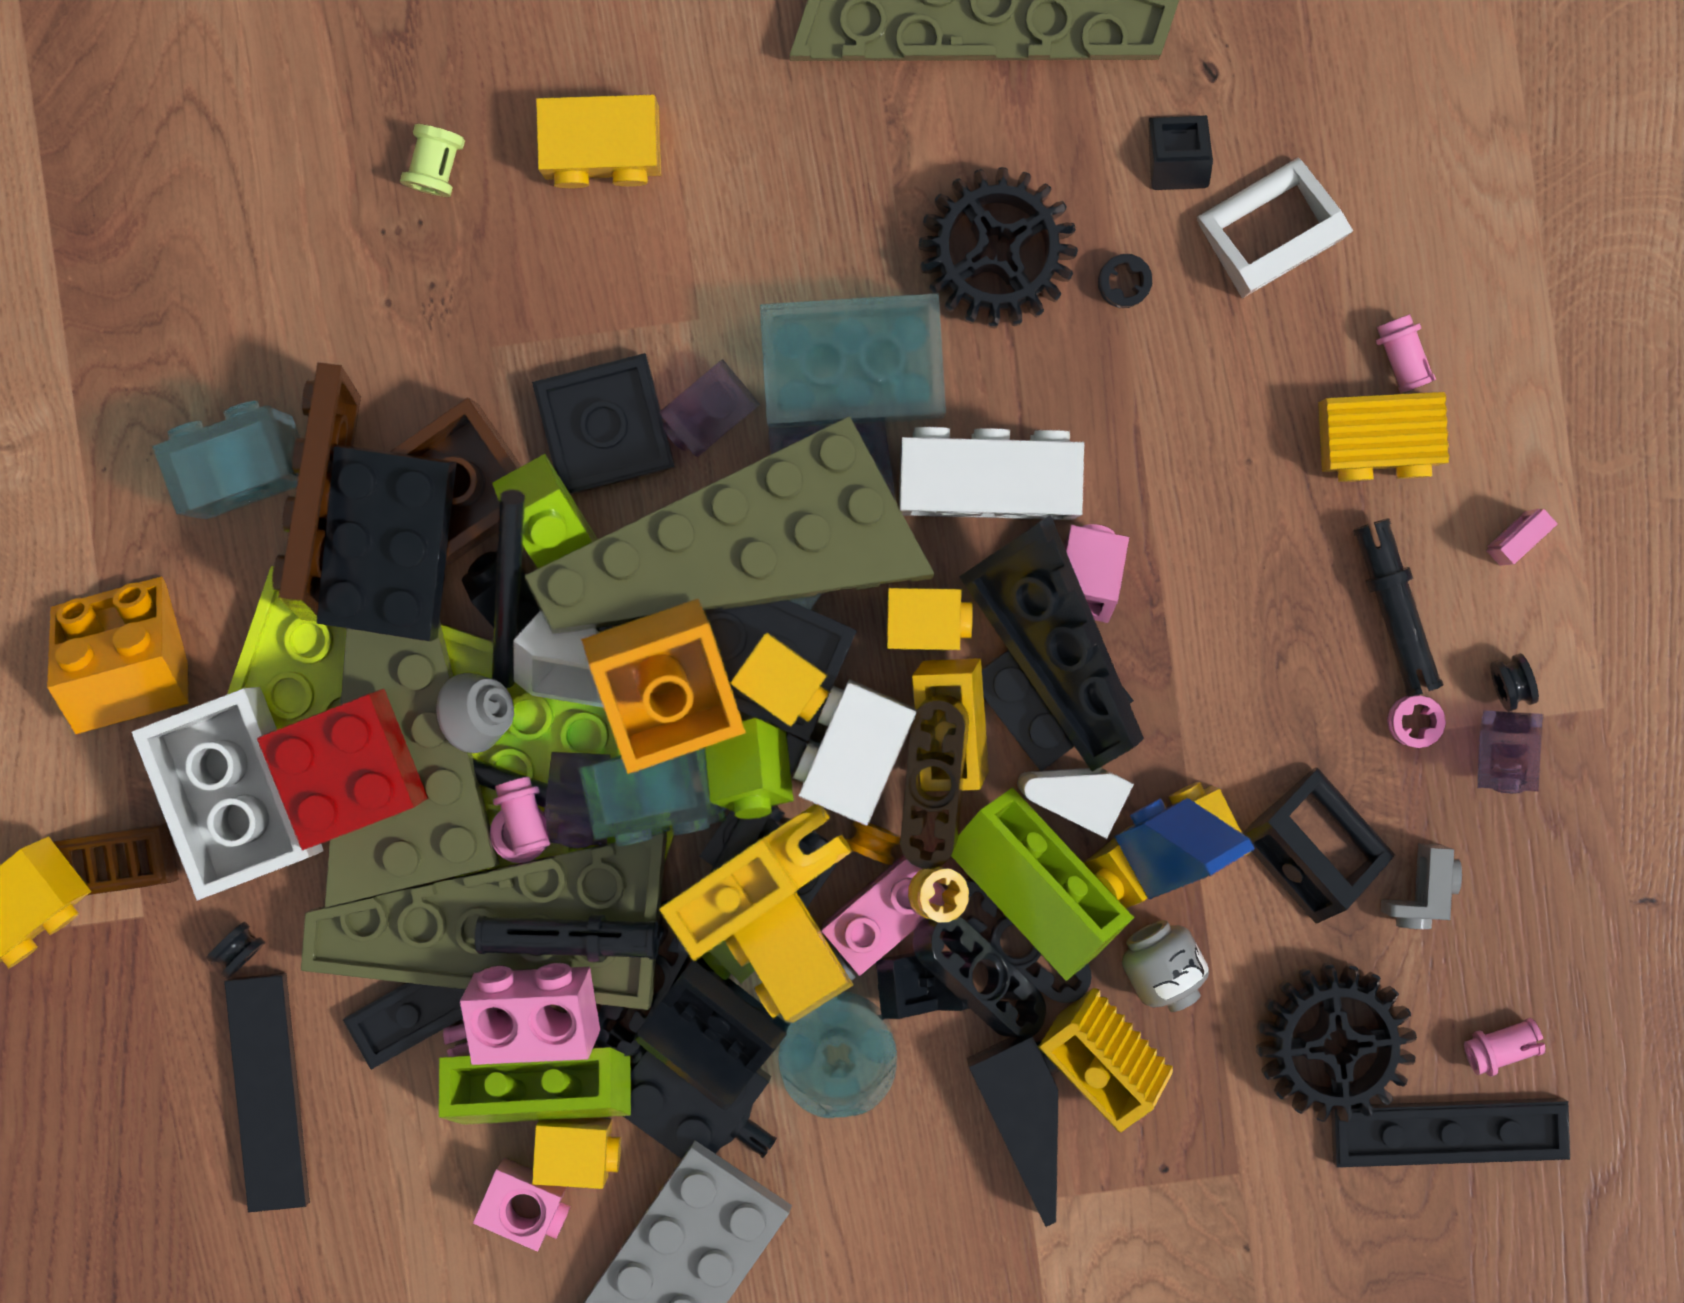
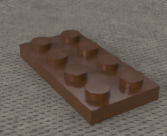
M320 362L317 363L315 380H307L303 390L302 412L304 416L309 417L305 438L298 437L293 449L292 469L293 473L299 474L296 494L286 498L283 509V531L289 532L286 554H279L276 557L272 577L273 589L279 591L278 598L301 620L317 622L334 446H353L361 402L359 392L342 365Z

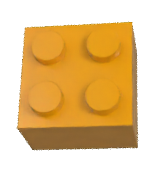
M699 599L581 639L590 670L628 774L746 733L709 622Z

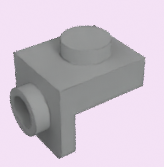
M1418 843L1415 901L1381 899V912L1388 916L1396 917L1397 927L1432 929V919L1450 920L1452 894H1459L1462 883V866L1459 859H1454V849L1441 844Z

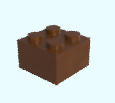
M467 397L390 451L457 462L446 565L452 564L498 532L500 503L492 483L522 467L480 405Z

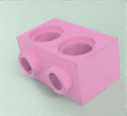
M904 854L822 923L821 931L859 976L914 931L920 921L924 919V917L918 915L912 909L908 899L910 882L913 876L923 868L910 863ZM934 882L932 886L934 887L935 895L929 899V903L942 906L944 904L942 893L946 889L940 883Z
M552 963L533 970L512 971L511 968L506 966L490 967L481 972H474L460 1000L472 1065L589 1059L600 1032L590 967L570 968L569 965L564 963ZM550 1005H559L566 1009L568 1013L558 1012ZM492 1007L503 1009L510 1016L501 1015Z

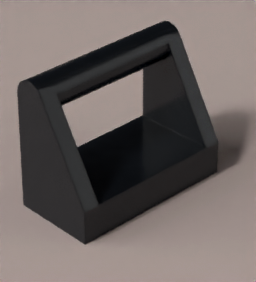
M1318 767L1306 774L1242 833L1250 839L1255 848L1251 852L1316 924L1348 910L1395 856L1394 852ZM1309 794L1314 797L1368 858L1366 862L1346 879L1290 817Z

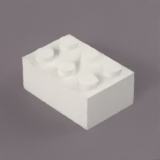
M915 427L913 438L902 437L899 509L903 516L1045 519L1051 515L1053 520H1074L1082 515L1084 442H1070V432L1060 430L1034 431V435H1030V441L1010 440V430L974 429L971 439H950V428Z
M850 679L845 690L833 686L818 720L819 723L828 726L822 743L820 744L810 739L793 777L804 782L799 796L864 825H868L915 717V709L906 703Z
M261 687L243 688L132 731L197 901L324 851L321 844L303 851L301 850L258 743V737L277 730Z

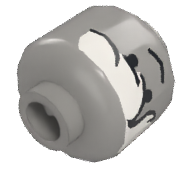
M1162 920L1140 929L1126 941L1128 950L1123 955L1122 966L1144 1005L1152 1008L1167 1006L1170 1012H1177L1194 1004L1201 997L1198 989L1208 978L1209 967L1191 932L1187 928L1179 925L1170 926L1168 921Z

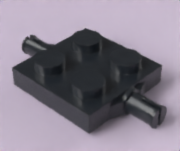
M618 1021L610 1031L613 1034L611 1044L615 1047L621 1041L632 1042L634 1040V1034L620 1025ZM644 1047L637 1054L630 1057L631 1115L623 1117L679 1158H683L694 1140L716 1154L720 1148L732 1142L736 1137L759 1154L761 1158H764L768 1150L775 1143L776 1136H772L749 1119L753 1103L771 1079V1075L761 1068L754 1074L729 1109L723 1110Z

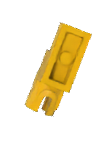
M815 803L659 909L693 960H696L789 897L800 887L852 852L842 834L809 855H804L799 849V841L830 818L823 806Z

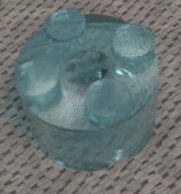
M844 991L796 1022L786 1023L784 1032L787 1035L779 1047V1069L786 1091L804 1110L823 1118L857 1116L873 1109L886 1096L893 1084L897 1067L896 1039L889 1020L881 1016L880 1008L872 1001L856 993ZM842 1043L848 1045L849 1063L841 1059L835 1061L833 1065L827 1062L828 1049L826 1046L830 1044L837 1048Z

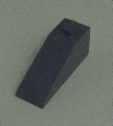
M1032 1034L1025 1038L1009 1037L967 1057V1062L1045 1227L1056 1223L1058 1088L1052 1074L1060 1070L1038 1048L1042 1041L1036 1042Z

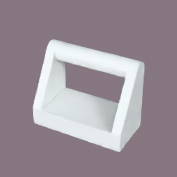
M1299 157L1197 216V221L1242 299L1340 242L1353 232L1341 209ZM1297 185L1319 224L1255 262L1248 264L1223 231V228Z
M540 611L514 639V682L532 696L604 708L581 641L582 638L599 632L593 628L553 634Z
M1101 767L1093 772L1090 768L1046 770L1042 772L1029 771L1022 773L1017 780L1019 790L1030 801L1105 838L1108 837L1134 785Z

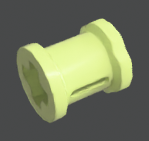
M415 124L413 135L417 138L409 171L402 172L400 183L424 193L450 197L453 188L448 183L456 151L463 149L465 140L462 136L441 128Z

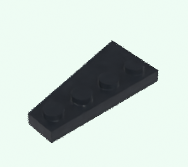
M1051 515L959 576L1092 772L1130 751L1144 740Z

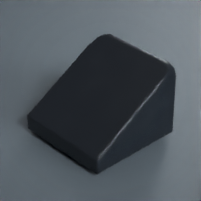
M1207 115L1149 118L1150 178L1152 189L1207 188L1210 185L1213 164Z

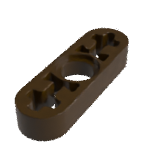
M937 694L925 699L917 709L911 724L900 844L906 859L913 865L923 869L937 868L947 862L958 840L969 716L965 706L957 698L946 694ZM936 710L945 711L946 721L956 724V728H949L945 734L942 752H930L935 741V727L925 724V720L932 719ZM921 748L930 753L921 754ZM953 751L955 756L953 758L945 753ZM931 766L943 769L950 777L951 790L940 797L926 794L921 789L918 781L921 770ZM915 806H917V807H919V808H921V809H923V810H921V811H916V810H915ZM947 809L949 810V815L940 811ZM928 811H939L935 819L934 834L936 838L944 839V842L937 844L934 852L924 850V841L914 838V836L922 833L927 823Z

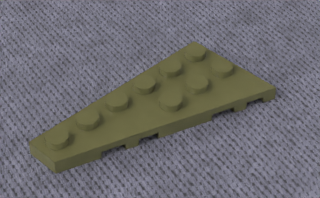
M808 0L789 58L790 61L1159 60L1179 0Z
M849 416L525 575V581L551 632L558 634L626 624L627 621L637 620L695 599H699L703 610L721 607L722 609L812 597L816 596L817 593L851 588H856V590L878 587L879 584L906 580L911 582L932 579L935 573Z
M440 621L438 639L430 642L354 629L346 630L341 705L385 689L428 799L412 809L330 840L325 908L499 865L497 852L491 843L490 823L481 787L474 770L473 754L463 752L454 747L445 738L437 721L436 704L439 692L445 682L453 677Z
M667 831L396 890L326 908L324 906L311 909L305 913L301 971L466 989L474 972H481L490 967L506 966L511 968L512 971L533 970L552 963H564L569 965L570 968L590 967L596 1004L648 1010L652 1006L655 959L605 957L603 962H589L587 956L508 953L479 954L475 947V928L479 916L589 920L591 914L605 915L607 921H657L659 924Z

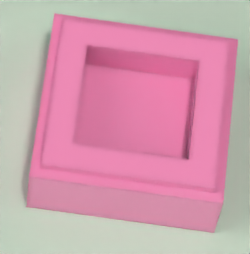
M1545 509L1525 511L1487 546L1489 548L1487 552L1500 566L1513 565L1558 523Z

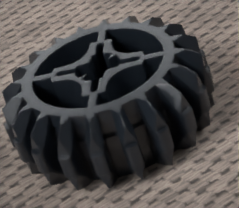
M1004 167L998 168L996 185L988 186L985 172L982 169L976 170L973 175L976 190L971 192L960 178L954 180L952 189L958 201L955 203L943 194H939L935 198L934 203L945 217L942 218L934 214L925 215L923 225L927 229L938 233V236L921 237L918 245L920 250L935 252L937 255L921 262L920 268L922 273L931 274L940 271L942 274L941 277L935 279L930 284V292L933 295L940 294L949 287L954 293L947 299L945 309L948 312H953L957 309L960 302L964 300L970 304L965 315V322L973 324L976 320L979 308L989 310L987 318L989 328H997L1000 320V310H1007L1012 326L1020 325L1022 323L1020 306L1024 304L1034 317L1042 315L1044 308L1037 295L1040 293L1053 302L1060 298L1061 292L1050 279L1069 282L1073 271L1067 266L1058 263V260L1074 259L1078 252V248L1071 244L1059 243V240L1070 237L1076 231L1074 223L1066 222L1056 225L1054 222L1055 219L1059 218L1066 211V204L1063 201H1059L1046 208L1042 203L1049 196L1051 187L1045 183L1038 188L1035 195L1028 193L1026 190L1029 186L1031 175L1027 172H1023L1020 175L1016 187L1007 185L1009 174L1008 169ZM990 203L1008 204L1021 209L1030 217L1026 220L1022 218L1012 224H1003L997 221L990 214L989 210L985 211L981 205ZM966 215L972 224L971 230L976 237L977 245L971 252L965 255L962 261L953 265L949 252V237L956 223L961 217ZM1041 232L1045 242V262L1041 273L1031 283L1024 273L1025 267L1019 257V249L1028 243L1031 237ZM987 233L989 236L998 235V242L1002 236L1008 240L1015 237L1006 254L1009 263L1006 260L997 261V255L994 260L989 259L987 256L981 259L989 243ZM983 272H993L998 274L1005 281L1006 285L1010 284L1015 292L1008 294L986 293L972 287L965 280L970 276L973 278Z
M1323 963L1320 970V982L1316 981L1311 971L1304 968L1299 971V978L1304 986L1297 991L1287 981H1283L1279 985L1281 991L1289 997L1283 1006L1273 999L1266 1001L1265 1007L1274 1015H1277V1019L1275 1022L1268 1020L1258 1021L1257 1029L1267 1036H1272L1273 1040L1257 1044L1256 1052L1260 1057L1276 1058L1267 1063L1261 1071L1267 1080L1282 1077L1276 1084L1274 1092L1280 1099L1288 1098L1295 1093L1292 1108L1296 1112L1304 1113L1314 1102V1117L1318 1121L1325 1122L1330 1115L1332 1106H1334L1338 1119L1342 1123H1348L1352 1116L1351 1105L1356 1104L1359 1111L1365 1117L1372 1116L1373 1107L1369 1099L1376 1095L1386 1105L1392 1103V1095L1384 1088L1390 1080L1398 1086L1404 1087L1407 1085L1408 1079L1397 1071L1396 1068L1398 1063L1413 1065L1416 1057L1411 1052L1400 1049V1045L1412 1043L1417 1039V1035L1411 1028H1397V1026L1406 1022L1411 1017V1012L1405 1006L1390 1008L1396 1002L1399 993L1391 986L1377 992L1381 979L1378 975L1369 972L1359 982L1358 968L1355 965L1346 964L1342 970L1340 980H1338L1335 967L1331 963ZM1341 997L1354 998L1366 1003L1375 1015L1379 1029L1368 1030L1364 1026H1350L1347 1012L1341 1006ZM1322 1001L1323 1004L1319 1005V1019L1316 1025L1308 1031L1296 1033V1037L1292 1038L1295 1026L1301 1016L1313 1005ZM1337 1028L1348 1039L1346 1047L1339 1045L1342 1051L1334 1055L1324 1046L1326 1038L1332 1040L1329 1034L1336 1031ZM1379 1047L1376 1059L1369 1070L1359 1079L1350 1083V1081L1354 1080L1353 1070L1357 1060L1363 1055L1376 1053ZM1304 1055L1308 1060H1323L1325 1071L1331 1079V1087L1318 1086L1300 1077L1294 1066L1292 1056Z

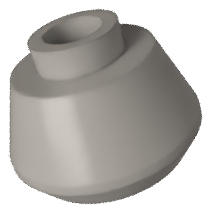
M462 673L451 677L442 686L437 698L436 716L442 733L454 747L467 753H479L491 748L509 729L514 717V705L508 690L500 682L474 673Z

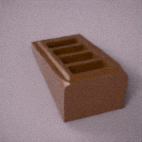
M167 823L53 841L72 867L71 851L82 850L87 881L85 884L91 890L88 895L161 885L179 880L172 835ZM145 840L149 873L141 874L136 841ZM124 843L129 876L120 877L115 844ZM94 847H103L108 879L99 880Z

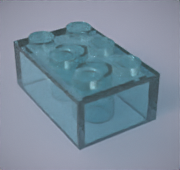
M939 293L760 304L766 417L769 429L830 426L849 416L854 424L944 419L946 406Z

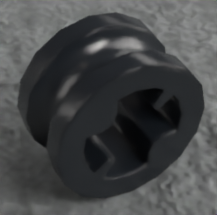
M1120 254L1111 258L1101 268L1098 276V289L1102 298L1110 305L1118 308H1130L1139 304L1147 297L1152 287V273L1148 264L1142 258L1133 254ZM1119 265H1126L1129 274L1138 273L1141 278V286L1135 285L1132 288L1136 293L1132 297H1124L1121 289H1111L1109 276L1114 278L1118 275L1114 268Z
M1523 654L1513 655L1509 664H1504L1501 660L1491 663L1490 670L1498 698L1506 711L1516 710L1520 701H1525L1528 705L1539 701L1536 679Z
M246 922L241 923L231 931L206 957L211 964L218 962L223 966L222 975L226 979L243 967L265 944L261 937L255 939L249 935L248 930L250 926Z

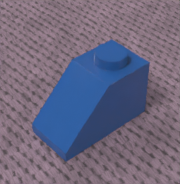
M1161 798L1149 803L1129 815L1134 823L1132 827L1114 836L1148 899L1211 876L1255 849L1247 836L1189 798L1169 807L1165 806Z

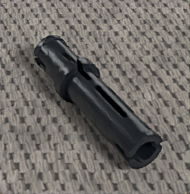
M1390 518L1374 522L1380 541L1379 547L1374 544L1368 524L1353 529V533L1357 537L1370 575V579L1365 581L1369 593L1375 592L1380 611L1406 688V696L1409 697L1423 694L1416 673L1417 669L1422 670L1428 691L1438 689L1444 684L1439 677L1408 581L1413 579L1410 567L1403 568L1390 526L1391 521Z
M591 914L589 920L479 916L475 928V947L479 954L587 956L589 962H603L605 957H638L656 960L659 951L660 933L657 921H607L605 915Z

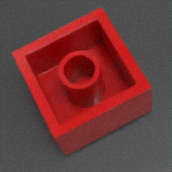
M385 689L370 693L257 738L302 851L412 809L428 799Z

